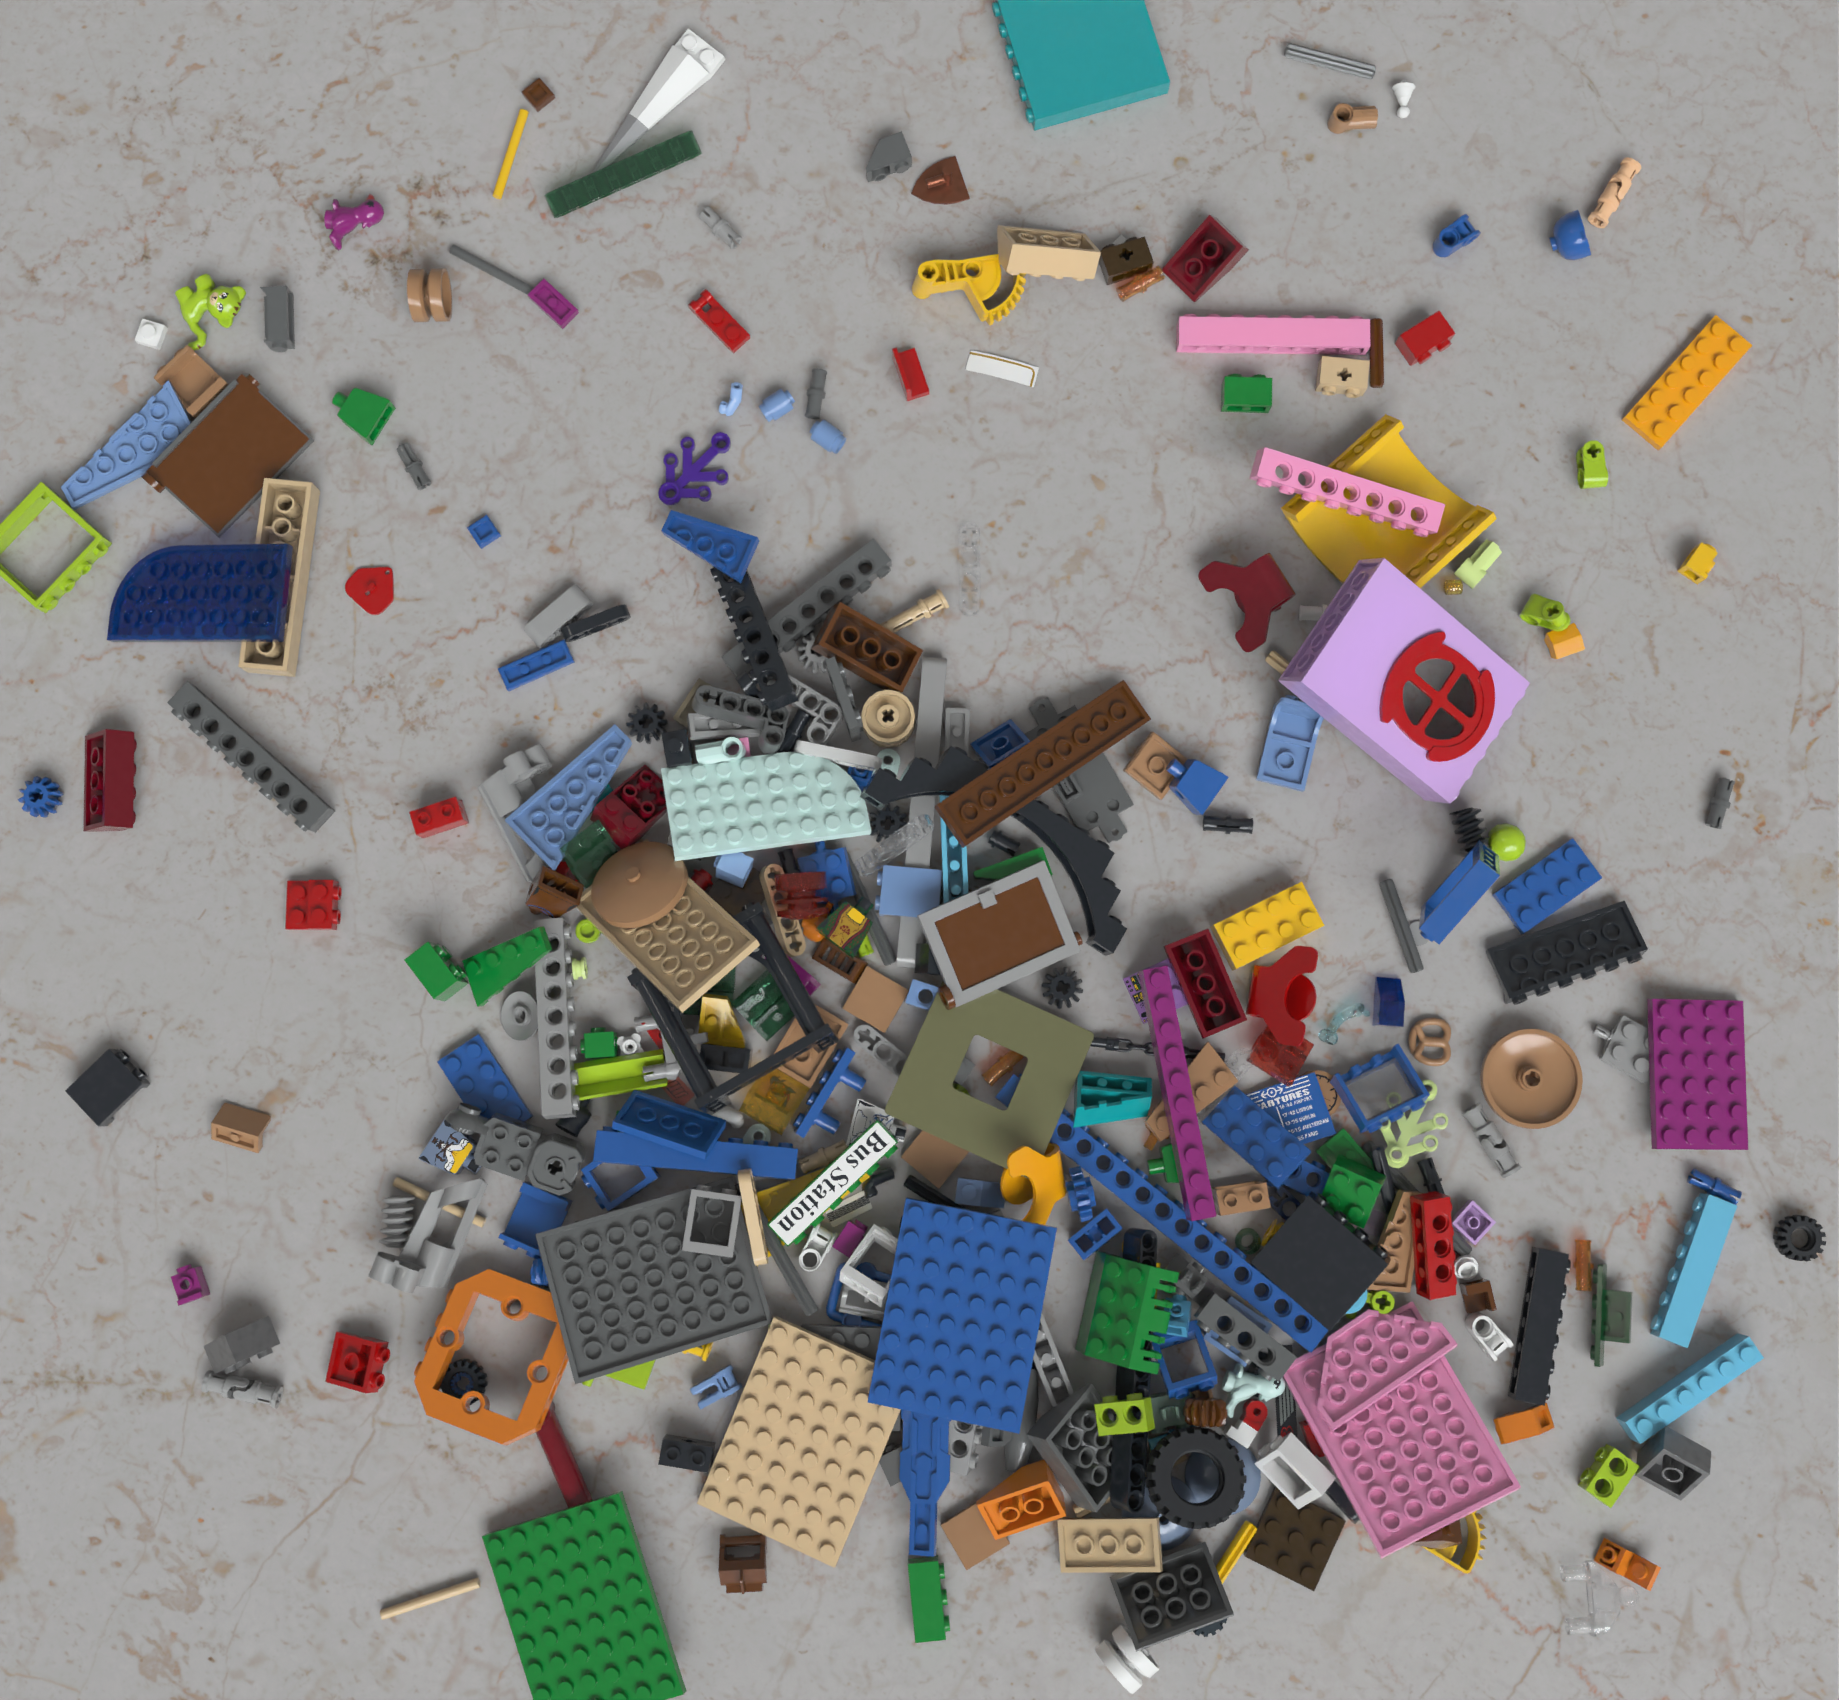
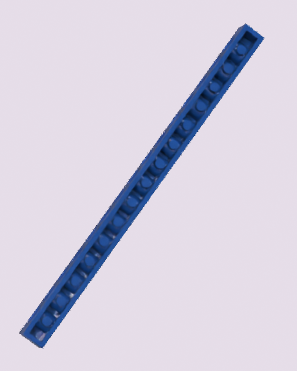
M1021 1073L1018 1077L1013 1074L995 1096L1007 1108L1020 1081ZM1065 1108L1063 1109L1050 1143L1057 1144L1061 1152L1303 1348L1312 1353L1329 1330L1274 1282L1267 1279L1259 1269L1246 1262L1247 1256L1236 1247L1231 1250L1225 1245L1227 1239L1217 1231L1212 1234L1205 1229L1208 1225L1202 1219L1196 1221L1186 1220L1184 1205L1176 1199L1173 1203L1166 1197L1168 1192L1157 1183L1153 1187L1146 1181L1148 1176L1139 1168H1136L1135 1171L1127 1166L1128 1159L1119 1152L1115 1155L1107 1149L1110 1145L1099 1136L1096 1139L1088 1134L1090 1129L1087 1126L1073 1128V1121L1068 1118L1070 1113ZM1063 1123L1068 1124L1071 1129L1070 1135L1066 1138H1061L1057 1133L1058 1126ZM1081 1139H1086L1090 1143L1089 1151L1084 1154L1079 1153L1077 1150V1143ZM1101 1155H1106L1109 1158V1166L1106 1169H1099L1096 1165V1160ZM1120 1171H1126L1129 1175V1180L1125 1185H1119L1116 1181V1175ZM1139 1187H1145L1148 1190V1197L1143 1201H1139L1135 1195ZM1159 1203H1165L1168 1207V1212L1165 1216L1159 1217L1155 1212V1208ZM1185 1219L1187 1221V1229L1181 1233L1177 1232L1175 1229L1176 1221ZM1198 1235H1205L1207 1238V1244L1203 1248L1195 1246V1238ZM1218 1251H1225L1227 1259L1223 1264L1215 1262L1214 1257ZM1238 1267L1246 1269V1276L1242 1280H1236L1234 1272ZM1258 1283H1264L1266 1286V1292L1262 1296H1256L1254 1288ZM1278 1299H1284L1286 1303L1285 1309L1281 1312H1276L1274 1309V1304ZM1298 1315H1304L1306 1320L1305 1325L1301 1328H1296L1294 1325V1320Z

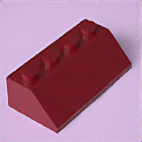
M104 729L85 736L83 832L123 831L133 828L136 820V814L133 811V801L136 797V788L134 787V776L136 774L134 752L137 748V742L132 731Z
M1208 928L1163 946L1202 1039L1247 1021Z

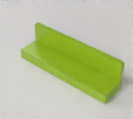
M663 1049L574 1063V1070L578 1071L579 1084L575 1085V1095H579L580 1100L633 1092L634 1090L640 1091L667 1086V1078L645 1082L644 1075L653 1074L654 1072L643 1073V1066L664 1063L666 1059Z

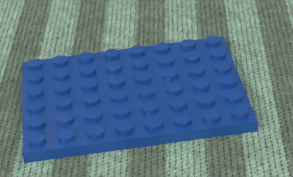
M906 1198L868 1403L1019 1434L1057 1227Z

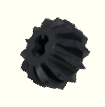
M647 702L643 704V710L636 705L634 707L637 712L636 715L633 713L628 714V717L633 721L626 723L628 728H633L629 732L630 736L637 735L636 741L639 743L645 738L646 743L651 744V737L659 741L658 732H667L666 729L661 727L668 724L667 719H662L665 716V712L663 710L658 711L656 704L652 705L650 710ZM649 718L653 723H650L648 728H645L643 724Z
M888 803L886 811L876 808L879 815L870 812L869 816L876 820L870 821V827H876L871 830L870 836L879 833L876 838L877 843H880L883 837H885L886 845H890L891 837L898 843L897 833L901 836H906V832L901 828L908 827L909 823L901 821L907 816L905 812L897 815L900 810L899 806L894 807L893 811H890L891 807L890 803ZM886 819H891V823H895V825L890 826V830H885V826L881 827V823H885Z
M1067 967L1063 968L1062 975H1060L1057 968H1054L1055 978L1050 974L1045 975V978L1051 983L1045 982L1041 984V987L1049 988V991L1042 994L1043 997L1052 996L1048 1001L1049 1005L1058 1000L1057 1009L1062 1008L1063 1001H1065L1067 1008L1072 1007L1069 998L1074 1002H1079L1080 999L1074 993H1083L1082 988H1075V985L1082 983V979L1073 981L1072 978L1077 974L1075 971L1070 976H1066L1068 972ZM1058 982L1068 985L1069 989L1065 990L1067 994L1063 995L1061 991H1056V987L1059 986Z

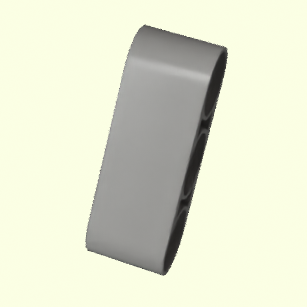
M574 585L525 626L524 631L542 649L562 634L561 629L576 622L592 607L593 603L577 585Z

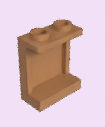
M189 345L179 349L175 353L174 358L168 364L161 366L154 376V379L162 387L168 380L172 383L184 408L195 419L229 385Z

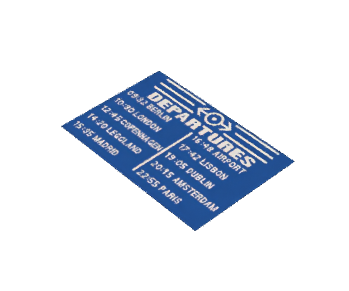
M1315 1072L1245 1094L1303 1144L1336 1134Z

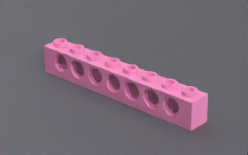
M1266 447L1257 450L1249 478L1257 481L1256 484L1265 488L1274 486L1279 488V492L1287 495H1293V493L1300 494L1303 500L1309 502L1319 500L1325 502V507L1332 509L1341 507L1347 509L1346 513L1350 515L1361 516L1363 514L1369 516V520L1372 522L1392 523V528L1398 530L1408 528L1414 530V535L1427 537L1429 534L1438 532L1445 504ZM1276 467H1280L1283 471L1281 479L1275 473ZM1299 474L1305 477L1306 482L1304 486L1298 481ZM1322 481L1328 485L1327 493L1321 489ZM1345 488H1347L1350 491L1349 500H1347L1343 495V491ZM1367 495L1372 498L1373 504L1371 507L1366 503ZM1390 502L1395 507L1393 514L1388 509ZM1412 509L1417 514V519L1415 521L1411 518Z

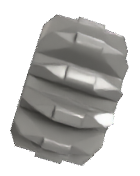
M810 633L811 641L803 638L802 642L805 646L798 647V652L803 653L798 659L800 662L806 661L803 665L805 669H809L812 666V672L817 673L818 667H821L822 672L825 673V660L828 658L823 655L817 657L815 651L811 649L816 638L814 633Z

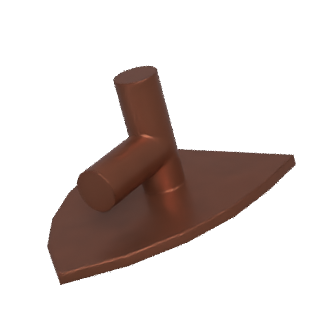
M956 156L943 159L926 169L916 181L911 192L917 198L933 204L948 205L970 199Z

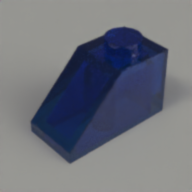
M1375 977L1372 1026L1404 1027L1405 999L1401 979Z

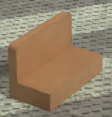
M224 1103L211 1122V1139L259 1153L263 1147V1132L270 1123L271 1116Z

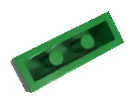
M938 1555L934 1557L908 1558L915 1643L946 1640V1632L950 1631L949 1615H944L943 1605H948L947 1590L941 1589L940 1580L945 1579L944 1563H939Z

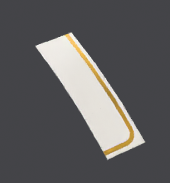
M971 350L965 370L995 376L1034 388L1039 367Z

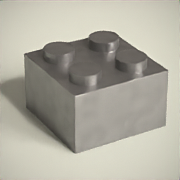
M1665 1426L1637 1453L1636 1464L1640 1467L1635 1472V1476L1681 1501L1710 1475L1711 1451Z

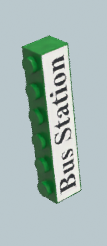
M877 1118L784 1206L767 1225L787 1246L792 1243L797 1245L807 1235L804 1231L812 1225L815 1228L825 1218L823 1213L828 1208H831L833 1211L843 1201L841 1196L847 1190L852 1193L862 1183L859 1179L865 1173L870 1176L880 1166L877 1162L883 1156L888 1159L898 1149L896 1144L899 1139Z

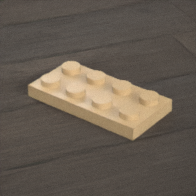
M1159 1517L1060 1518L1057 1520L1061 1573L1163 1571Z

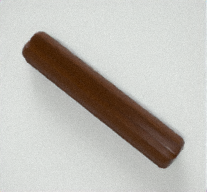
M1381 318L1370 320L1369 356L1371 388H1382L1384 385L1383 320Z

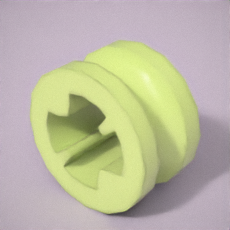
M582 957L581 960L572 958L574 980H578L579 977H583V979L588 978V967L585 957Z

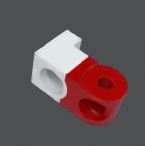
M1258 1399L1247 1400L1243 1405V1413L1233 1427L1228 1423L1223 1432L1248 1449L1267 1418L1268 1409L1266 1405Z

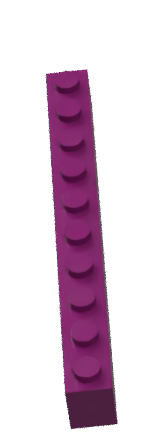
M1168 966L1138 971L1186 1220L1196 1221L1217 1217Z

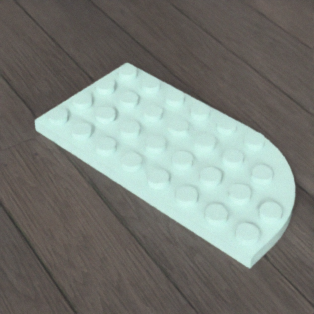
M781 752L743 757L736 761L706 765H698L697 763L688 766L661 768L675 861L871 834L866 803L860 797L862 792L858 785L845 770L823 757L808 756L797 752Z

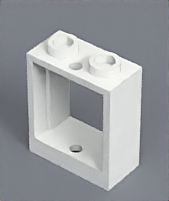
M874 1224L841 1269L839 1280L879 1307H882L887 1300L890 1280L884 1288L855 1269L874 1242L894 1255L896 1253L898 1239L887 1228L878 1227Z
M1292 1432L1284 1437L1279 1435L1271 1444H1265L1258 1452L1260 1455L1259 1459L1254 1463L1297 1509L1321 1497L1336 1479Z

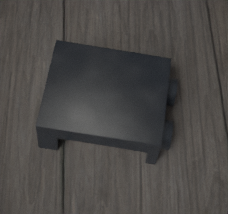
M108 1049L65 1090L97 1126H108L115 1120L112 1116L140 1089L147 1088L150 1085V1082L146 1079L148 1075L141 1068H135L130 1062L131 1057L122 1049Z

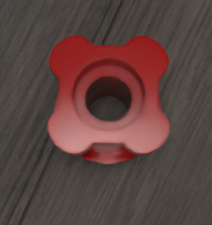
M702 868L699 871L693 870L694 874L690 879L703 891L708 886L713 885L711 881L712 876Z

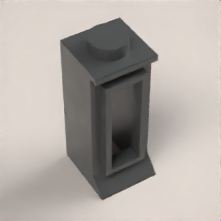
M287 286L260 287L266 294L264 296L266 338L264 342L275 352H286L287 349H295L293 293H288Z

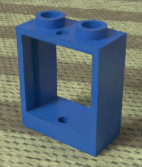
M593 1161L581 1169L584 1174L581 1176L583 1182L589 1189L591 1187L597 1194L595 1196L597 1204L602 1210L606 1208L607 1211L613 1210L661 1177L655 1167L639 1166L646 1179L611 1201L592 1170L603 1163Z
M1197 1319L1190 1321L1187 1338L1158 1332L1153 1333L1154 1335L1165 1337L1164 1344L1152 1341V1350L1159 1351V1353H1162L1161 1349L1196 1339L1207 1369L1206 1373L1172 1383L1163 1355L1161 1359H1156V1362L1160 1363L1159 1371L1169 1399H1183L1189 1396L1190 1392L1200 1390V1392L1208 1391L1218 1384L1217 1374L1200 1327L1196 1324Z

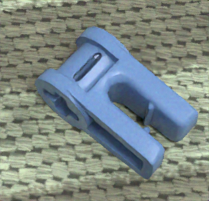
M731 1364L690 1388L691 1393L696 1395L712 1385L718 1387L717 1391L712 1394L709 1393L698 1402L700 1410L721 1398L735 1393L743 1387L741 1382H737L732 1372L733 1367Z

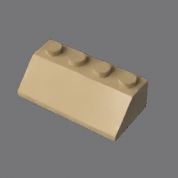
M998 225L999 263L1008 274L1019 275L1020 273H1028L1033 277L1050 275L1056 279L1072 277L1078 281L1094 279L1101 252L1085 233Z

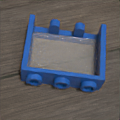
M1399 1043L1394 1045L1390 1052L1382 1056L1379 1053L1362 1066L1356 1064L1341 1076L1339 1073L1334 1074L1330 1081V1084L1337 1091L1359 1128L1360 1134L1367 1130L1369 1133L1375 1132L1383 1126V1122L1390 1120L1391 1123L1404 1116V1112L1410 1109L1412 1112L1421 1109L1426 1105L1425 1101L1430 1095Z

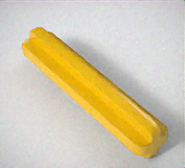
M1247 1520L1244 1521L1216 1565V1570L1222 1584L1257 1531V1527Z

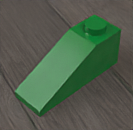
M1041 847L974 871L973 876L974 879L996 881L1042 860L1045 861L1051 877L1053 873L1044 849Z

